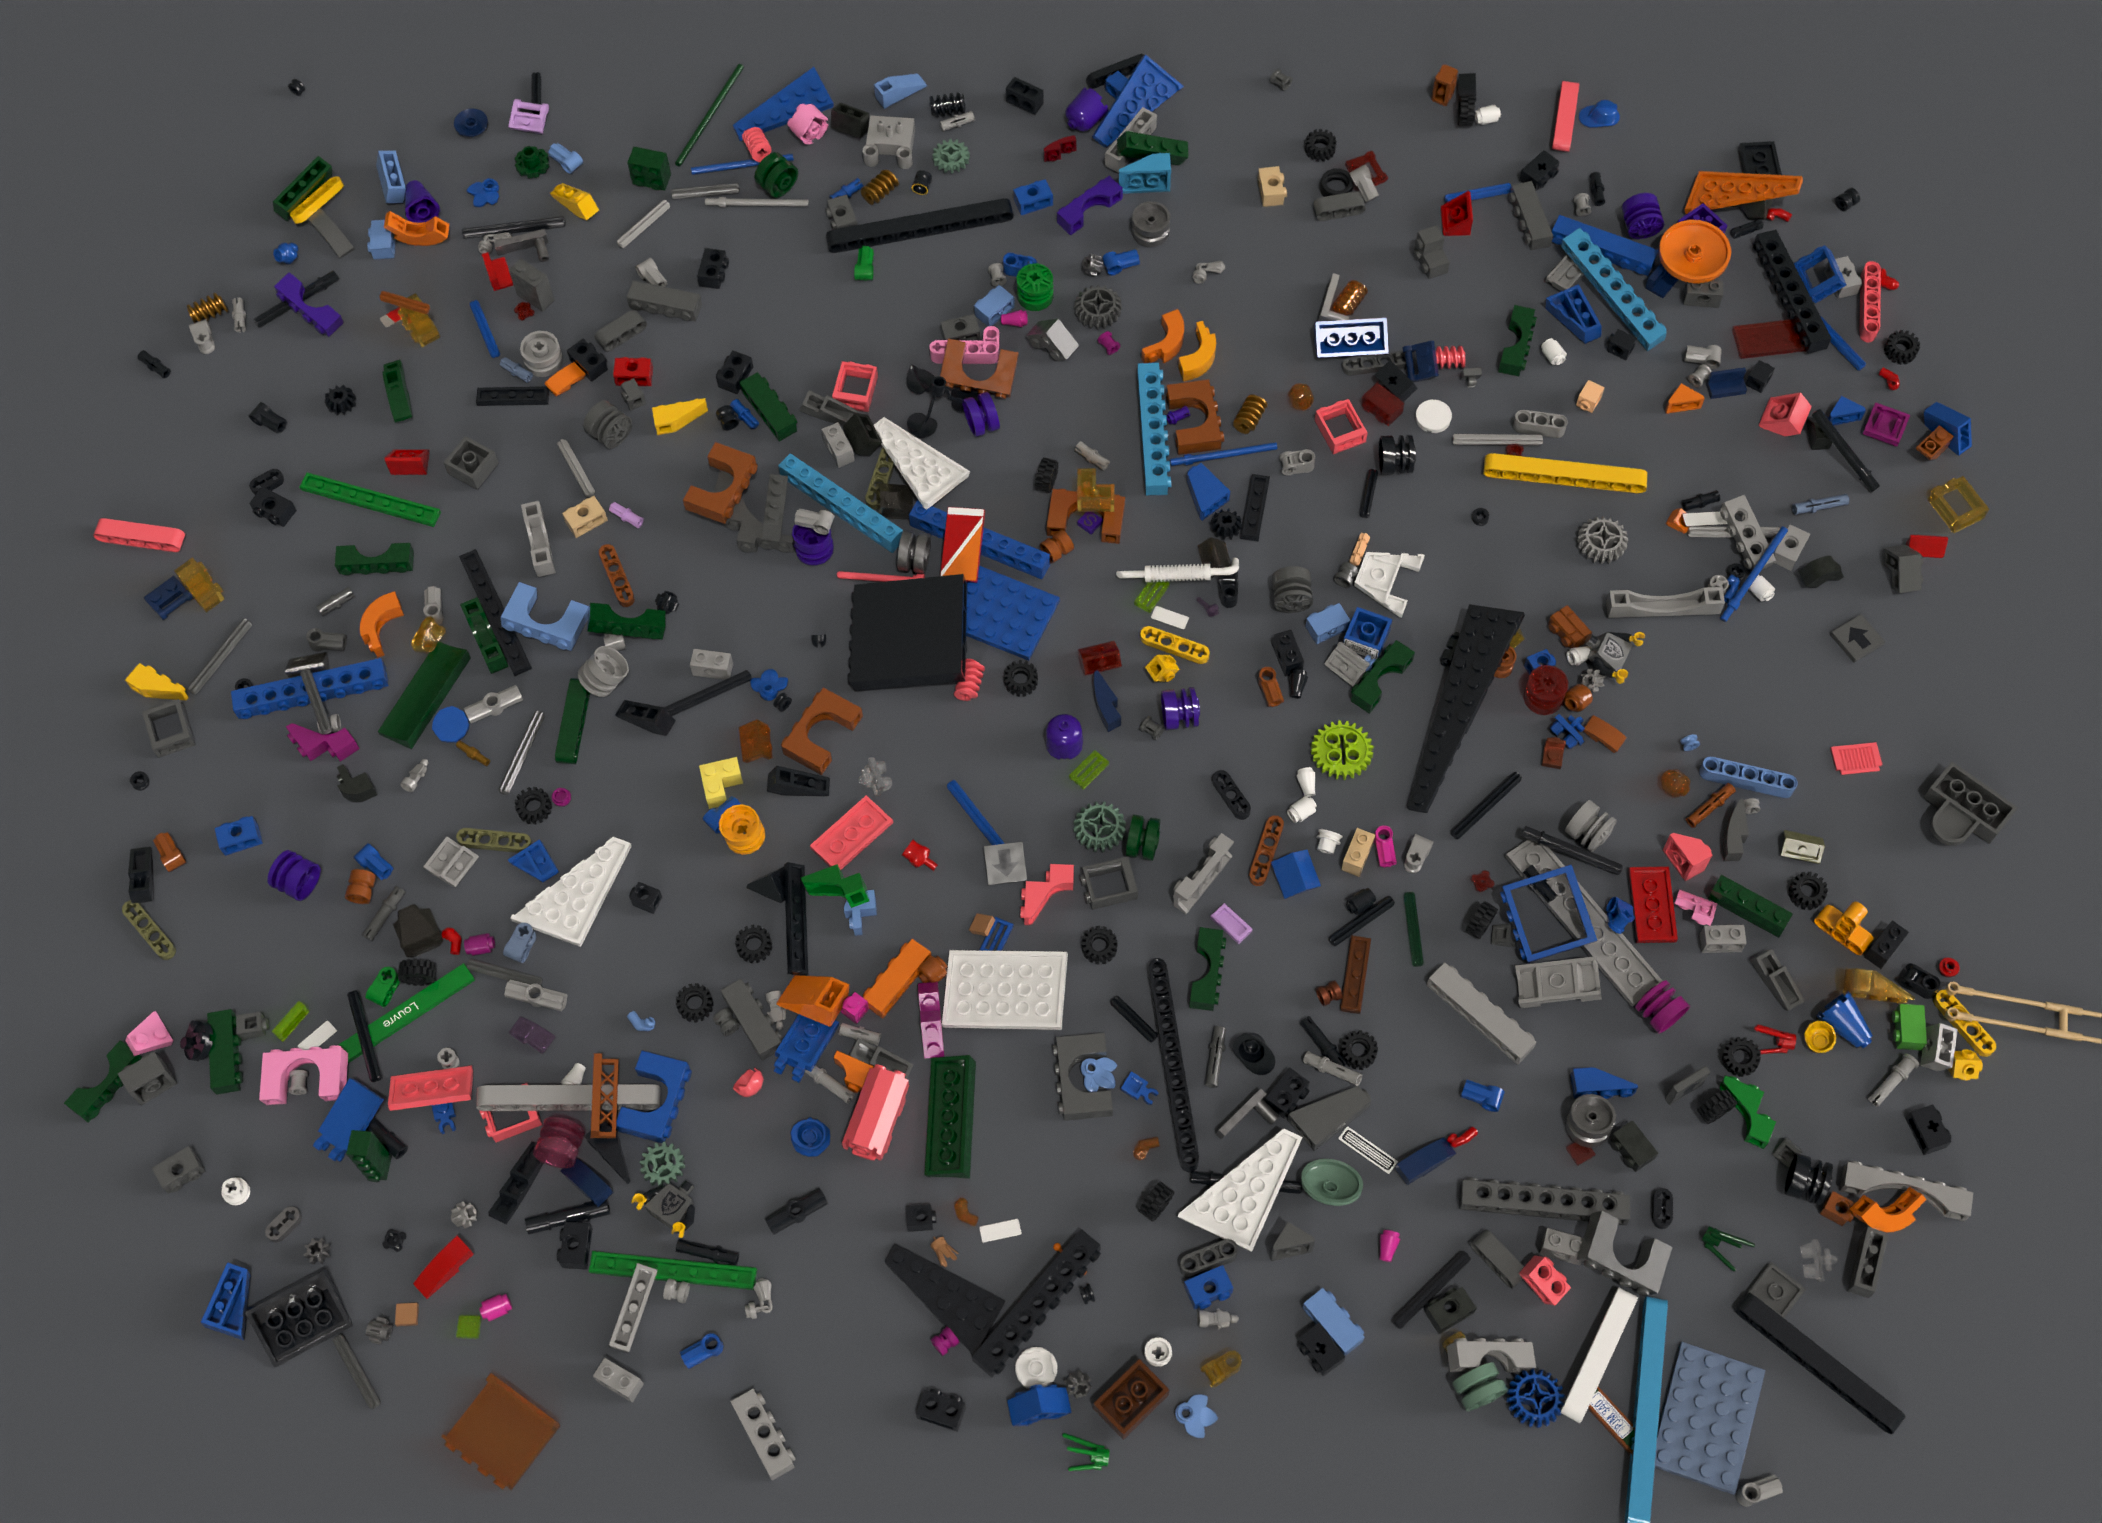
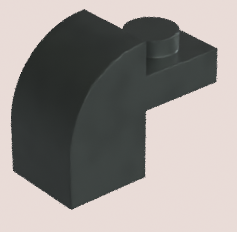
M1832 556L1820 557L1798 571L1805 585L1813 588H1818L1827 580L1839 581L1844 577L1841 572V566L1833 560Z
M344 764L337 767L340 773L337 775V778L341 783L337 787L344 798L351 802H364L377 796L366 772L351 778Z

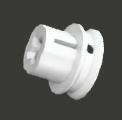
M1319 829L1318 832L1320 834L1316 836L1319 839L1317 850L1333 855L1336 845L1341 844L1339 840L1343 836L1329 830Z
M230 1178L225 1180L222 1185V1197L230 1205H241L249 1198L250 1187L242 1178ZM230 1187H237L236 1190H229Z
M1153 1338L1146 1344L1145 1358L1151 1365L1161 1367L1170 1361L1172 1347L1166 1339ZM1157 1350H1161V1354L1164 1356H1160L1159 1359H1156L1155 1355L1152 1353H1156Z

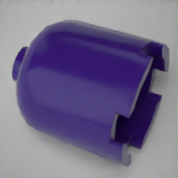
M1083 88L1067 106L1065 115L1070 128L1081 132L1088 131L1107 114L1108 106L1103 105L1101 102L1102 97L1091 88L1089 90Z
M1056 715L1047 724L1045 743L1046 749L1052 757L1058 760L1061 758L1073 759L1082 750V727L1080 722L1072 715Z

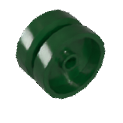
M773 152L759 163L754 179L769 194L779 198L788 193L794 186L798 177V168L790 161H787L779 152Z
M1133 814L1126 856L1136 858L1139 855L1140 848L1143 847V859L1154 860L1159 844L1161 819L1150 817L1145 829L1144 816Z

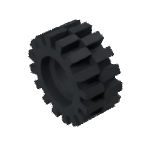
M1460 94L1457 116L1458 126H1473L1475 96L1474 94Z
M1319 129V132L1317 130H1313V133L1310 132L1305 142V153H1307L1308 158L1310 156L1311 160L1316 158V162H1319V159L1325 162V158L1330 160V157L1334 156L1337 142L1335 135L1333 136L1332 132L1328 134L1326 129L1324 132H1322V129ZM1323 143L1327 147L1318 148L1315 146V144Z
M1900 330L1899 333L1894 331L1889 336L1884 350H1886L1885 355H1888L1887 358L1889 360L1892 358L1893 363L1898 361L1900 365L1902 362H1904V365L1908 364V361L1911 363L1920 349L1919 338H1914V333L1910 335L1907 330L1905 333H1903V330ZM1896 344H1903L1909 350H1900Z
M1045 457L1041 459L1037 469L1038 472L1036 473L1035 489L1051 492L1053 485H1055L1056 475L1058 474L1059 462L1057 460Z
M1019 660L1018 664H1016V661H1013L1012 666L1009 664L1004 671L1006 690L1008 692L1011 691L1012 695L1016 693L1017 697H1020V694H1023V697H1025L1027 692L1029 695L1032 694V690L1035 691L1036 685H1038L1036 667L1034 668L1032 663L1028 665L1026 660L1024 663H1022V660ZM1026 674L1028 680L1025 683H1016L1014 676Z
M528 787L527 792L523 789L521 791L522 795L518 794L516 796L518 800L515 799V809L523 822L526 821L527 824H530L532 821L533 825H535L538 820L542 823V818L547 819V814H551L550 809H552L549 796L541 788L538 790L537 787H533V790ZM538 800L540 802V807L537 810L528 811L526 809L530 801Z
M1802 872L1792 881L1789 887V897H1792V903L1797 902L1795 906L1799 907V905H1802L1801 909L1805 910L1808 907V910H1812L1813 907L1816 909L1823 903L1827 896L1828 888H1825L1827 886L1826 882L1822 883V877L1817 878V873L1812 876V872L1807 874ZM1803 885L1811 886L1815 890V895L1813 897L1804 895L1801 892V887Z
M1484 901L1474 914L1466 931L1480 939L1488 929L1498 909Z
M751 925L749 929L748 926L744 927L745 931L741 929L739 931L740 935L736 936L737 941H735L740 958L743 957L745 962L749 960L750 963H753L755 960L757 963H760L759 959L764 961L766 955L769 956L770 950L772 951V941L769 932L767 933V930L765 928L762 929L759 925L757 928H755V925ZM758 938L761 941V946L757 950H749L746 947L749 939Z
M1097 926V929L1091 927L1090 931L1087 930L1085 932V936L1083 935L1082 953L1086 959L1089 958V962L1095 961V964L1098 965L1099 962L1106 964V960L1110 962L1112 957H1115L1117 940L1116 935L1112 934L1113 931L1111 929L1108 931L1105 926H1103V929ZM1096 939H1103L1107 943V948L1103 951H1096L1093 949L1092 943Z
M409 958L407 961L402 960V962H399L398 980L403 984L407 983L406 985H430V983L432 984L435 981L436 965L434 962H430V960L424 961L421 958L420 960H417V958H413V960Z
M695 983V986L688 984L689 988L684 986L682 988L683 991L678 992L679 997L676 996V1006L679 1014L689 1022L693 1020L696 1023L698 1022L697 1019L703 1021L704 1016L708 1018L710 1016L709 1012L713 1011L712 1006H714L710 991L703 985L700 987L698 983ZM700 997L702 1005L698 1009H690L687 1006L690 998Z
M1358 1030V1033L1352 1031L1351 1035L1348 1033L1346 1038L1343 1039L1340 1055L1347 1061L1346 1065L1348 1067L1352 1065L1355 1070L1357 1067H1359V1070H1363L1364 1067L1368 1068L1370 1064L1374 1063L1378 1052L1377 1041H1374L1372 1035L1368 1036V1032L1363 1034L1362 1030ZM1357 1043L1363 1044L1367 1049V1053L1361 1057L1355 1056L1351 1051V1047Z
M1737 1037L1735 1040H1730L1729 1044H1726L1722 1060L1724 1061V1067L1727 1066V1071L1733 1072L1732 1075L1740 1074L1739 1077H1743L1744 1074L1748 1076L1751 1072L1756 1071L1761 1060V1051L1758 1050L1759 1046L1757 1044H1753V1040L1747 1041L1746 1037H1743V1039ZM1737 1050L1746 1051L1749 1055V1061L1745 1064L1736 1062L1733 1056Z
M1725 1089L1704 1102L1697 1111L1704 1121L1710 1124L1732 1110L1737 1105V1101Z
M1159 1182L1150 1191V1194L1147 1195V1198L1140 1206L1139 1212L1154 1222L1161 1215V1212L1165 1210V1207L1168 1206L1175 1191L1163 1182Z

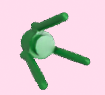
M1066 1433L1062 1434L1064 1438L1093 1448L1091 1451L1068 1446V1451L1091 1455L1090 1462H1094V1464L1069 1467V1471L1101 1470L1102 1466H1108L1110 1449Z

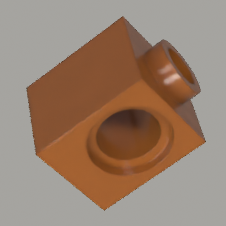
M1832 1191L1827 1197L1820 1215L1843 1226L1847 1221L1851 1222L1854 1218L1853 1213L1849 1209L1855 1202ZM1835 1206L1841 1207L1844 1213H1839Z

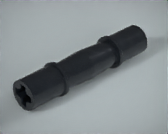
M373 1117L366 1131L373 1132L384 1148L395 1159L401 1158L407 1152L408 1147L395 1136L394 1132H390L379 1120Z
M606 1199L599 1207L593 1202H585L581 1206L565 1208L549 1214L545 1212V1214L525 1218L527 1233L530 1235L546 1230L550 1231L554 1227L564 1226V1222L576 1223L586 1219L590 1221V1219L610 1215V1207Z

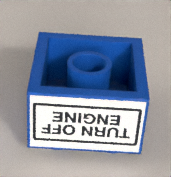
M1357 607L1343 643L1357 654L1363 656L1370 655L1371 659H1377L1380 657L1387 640L1393 619Z

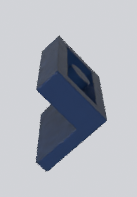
M1660 263L1648 278L1645 288L1664 298L1679 279L1667 272L1662 263Z
M1745 367L1711 372L1706 383L1710 399L1746 394L1747 388L1743 379L1746 373Z

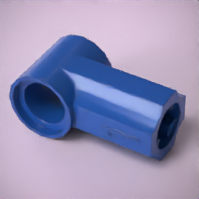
M1135 249L1119 254L1113 251L1108 252L1102 258L1109 275H1116L1124 268L1140 264L1138 252Z
M731 796L717 809H710L703 817L704 822L716 834L721 833L719 830L721 815L726 809L734 805H740V802Z
M369 843L353 856L363 868H368L381 881L391 875L393 867Z
M1467 1079L1461 1097L1481 1104L1488 1111L1498 1112L1505 1091L1497 1086H1484Z
M707 1334L701 1341L681 1351L680 1355L686 1367L690 1369L712 1356L720 1355L724 1345L717 1335ZM713 1340L717 1341L716 1348L709 1350L708 1344Z

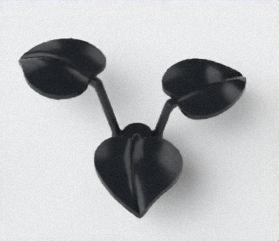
M911 365L908 370L906 382L910 391L922 394L925 390L927 392L931 390L932 393L927 415L914 413L907 420L908 430L914 437L926 438L936 431L937 421L929 418L936 397H941L946 392L948 399L952 400V407L963 413V399L973 397L977 401L978 393L974 391L965 392L960 390V388H955L951 391L950 395L949 388L946 387V380L941 376L935 377L932 373L917 368L914 365Z

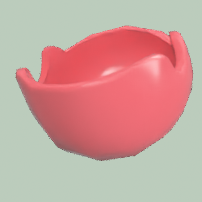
M754 1068L755 1071L747 1070L733 1086V1090L742 1097H751L762 1087L764 1079L762 1073Z

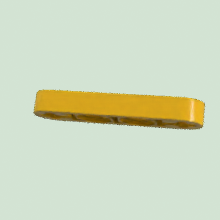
M340 177L330 178L290 213L294 223L299 224L307 220L344 187Z
M1146 626L1141 630L1140 639L1145 645L1198 664H1204L1209 660L1210 651L1205 645L1152 626ZM1149 633L1152 634V636L1146 638V635H1148ZM1162 639H1170L1171 644L1163 645L1161 643ZM1180 645H1187L1189 649L1186 652H1182L1178 647ZM1204 652V655H1202L1201 657L1198 656V654Z
M1940 990L1934 996L1933 1003L1944 1017L1945 1012L1948 1010L1947 1008L1951 1005L1958 1009L1959 1012L1969 1013L1957 998L1948 995L1946 990ZM1946 997L1947 1001L1942 1003L1940 999ZM1957 1019L1949 1021L1980 1056L1988 1057L1996 1050L1995 1041L1977 1021L1970 1022ZM1968 1026L1976 1029L1977 1034L1975 1036L1968 1034L1966 1030ZM1979 1036H1981L1982 1038L1979 1039L1978 1042H1976L1975 1040H1976ZM1986 1044L1989 1045V1048H1988V1049H1987V1048H1986V1049H1983V1048H1982L1983 1045H1986Z

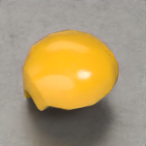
M1815 1021L1809 1024L1805 1030L1806 1045L1815 1053H1826L1832 1050L1836 1044L1835 1030L1832 1025L1825 1021Z

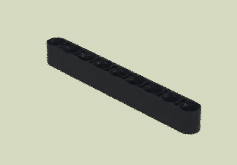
M1746 1293L1734 1309L1739 1317L1886 1433L1894 1434L1905 1419V1414L1755 1295Z

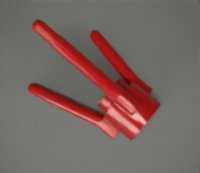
M1759 1024L1754 1027L1755 1031L1776 1036V1045L1780 1046V1048L1760 1050L1761 1054L1779 1052L1787 1054L1788 1049L1794 1050L1796 1045L1795 1034L1782 1032Z

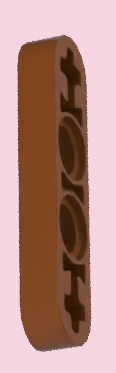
M605 544L599 549L601 561L619 604L622 607H630L635 601L633 591L615 548L610 544ZM609 551L610 553V560H608L607 555L605 554V552ZM612 565L619 566L618 570L614 572L609 571V567ZM617 580L625 581L622 586L615 585ZM622 592H626L628 600L624 599Z
M1271 816L1266 822L1249 874V880L1255 886H1261L1266 882L1284 827V821L1279 816ZM1274 822H1277L1278 826L1275 829V833H1271L1272 825ZM1271 838L1275 844L1267 846L1264 844V840ZM1261 855H1266L1269 861L1261 863L1258 858ZM1260 868L1262 869L1261 877L1258 880L1255 879V875H1257L1258 869Z

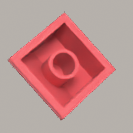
M1801 392L1771 397L1759 426L1782 436L1801 434L1812 406Z
M1676 833L1670 834L1663 848V852L1684 881L1705 871L1712 857L1711 849L1701 839Z

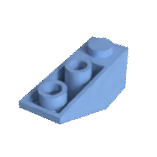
M919 74L887 77L874 84L875 98L885 109L927 87V84Z

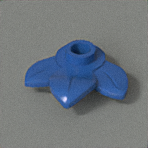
M491 178L484 180L483 183L476 182L466 190L468 193L475 195L473 200L475 207L484 206L487 202L494 205L499 199V185Z
M768 669L762 673L761 678H752L750 683L752 689L759 692L764 700L771 701L777 697L778 691L786 688L788 678H778L775 670Z

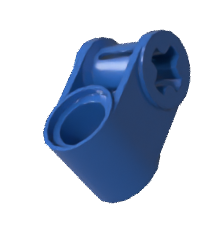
M1007 253L1003 257V272L1008 276L1017 277L1020 269L1029 264H1036L1037 260L1031 256Z
M1615 896L1610 899L1606 907L1608 925L1614 932L1622 934L1625 926L1634 920L1633 906Z

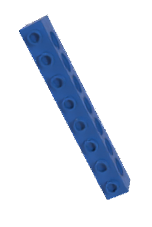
M917 500L909 514L910 526L944 540L947 512L932 506L925 509L920 501ZM987 528L983 529L981 555L1041 580L1044 578L1050 566V554Z
M382 658L312 673L322 702L332 698H343L346 695L361 694L364 691L379 690L389 686L386 666ZM301 676L231 691L233 711L238 719H248L255 715H266L270 712L284 711L292 707L306 706L311 703Z

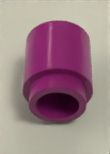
M489 933L469 936V939L464 940L466 954L475 956L491 953L492 949L495 948L494 937H490Z

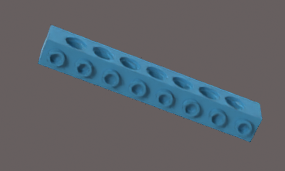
M1579 228L1562 240L1561 246L1633 335L1637 337L1642 346L1649 351L1664 341L1667 334L1665 326L1662 323L1659 324L1655 319L1654 313L1645 307L1642 298L1635 295L1632 286L1625 283L1621 273L1616 271L1612 267L1611 261L1601 254L1600 248L1592 243L1588 233L1583 232ZM1579 248H1585L1586 251H1581ZM1594 260V261H1596L1597 263H1596V264H1592V263H1590L1589 261ZM1604 273V274H1607L1608 276H1607V277H1602L1600 274ZM1615 286V287H1618L1619 289H1618V290H1613L1611 287ZM1622 300H1628L1630 303H1624ZM1633 313H1639L1641 316H1634ZM1644 326H1650L1652 329L1647 330Z
M1138 363L1137 377L1146 496L1168 495V488L1171 487V476L1167 477V472H1170V461H1166V456H1169V446H1165V441H1168V432L1164 430V426H1167L1166 415H1163V411L1166 409L1165 400H1162L1161 395H1164V385L1160 383V380H1163V370H1159V363Z
M790 453L778 465L780 475L788 476L790 484L891 553L899 547L903 529Z

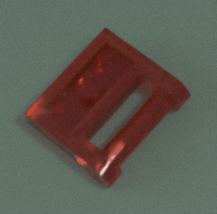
M1373 151L1346 161L1345 166L1349 173L1370 162L1377 174V177L1372 175V181L1375 186L1388 180L1387 174L1382 171L1375 159L1376 155Z

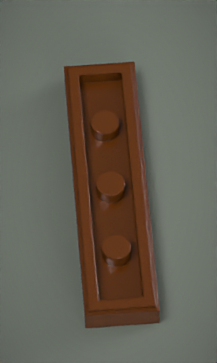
M1351 936L1340 1011L1355 1014L1361 1013L1371 938Z

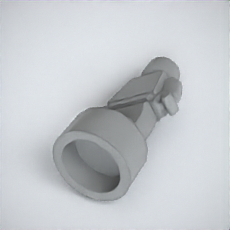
M422 759L420 764H417L413 770L409 771L410 776L404 777L400 783L404 790L412 793L416 789L420 777L425 776L424 773H426L427 765L429 764L428 760Z
M781 991L768 992L765 994L771 1011L767 1012L772 1022L775 1023L776 1029L782 1030L784 1028L782 1021L786 1019V1009L776 1005L781 997Z
M1219 1308L1214 1313H1210L1207 1310H1198L1197 1312L1198 1327L1217 1325V1329L1229 1327L1230 1322L1237 1323L1239 1321V1317L1236 1314L1230 1315L1227 1311H1222Z

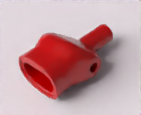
M914 839L901 855L917 868L925 864L934 871L938 864L928 858L930 850L918 844Z

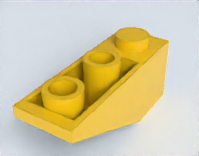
M564 183L557 185L550 193L564 207L584 220H588L599 211L590 193Z
M694 399L692 401L653 407L652 411L657 435L676 432L708 411L706 399Z
M139 663L125 679L132 690L147 698L179 699L185 701L189 698L185 693L186 689L181 684L172 683L170 678L164 674L160 676L149 665L145 667Z

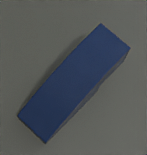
M1097 670L1094 672L1095 703L1102 723L1107 731L1110 732L1121 726V716L1116 710L1118 698Z
M1443 1137L1405 1158L1396 1165L1395 1169L1405 1183L1409 1185L1421 1176L1424 1177L1457 1153Z
M576 1157L560 1170L597 1207L613 1194L611 1188Z

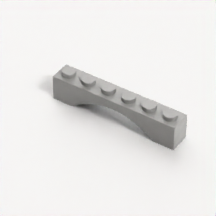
M1705 587L1692 592L1671 596H1649L1634 593L1630 590L1609 591L1606 599L1608 618L1720 614L1725 604L1722 587Z
M1857 1161L1847 1162L1843 1167L1840 1184L1841 1192L1862 1196L1868 1192L1880 1189L1906 1191L1911 1187L1923 1194L1926 1201L1934 1206L1943 1217L1965 1222L1971 1216L1974 1192L1967 1191L1964 1187H1949L1943 1182H1929L1918 1176H1904L1902 1172H1888L1878 1166H1863L1861 1162Z

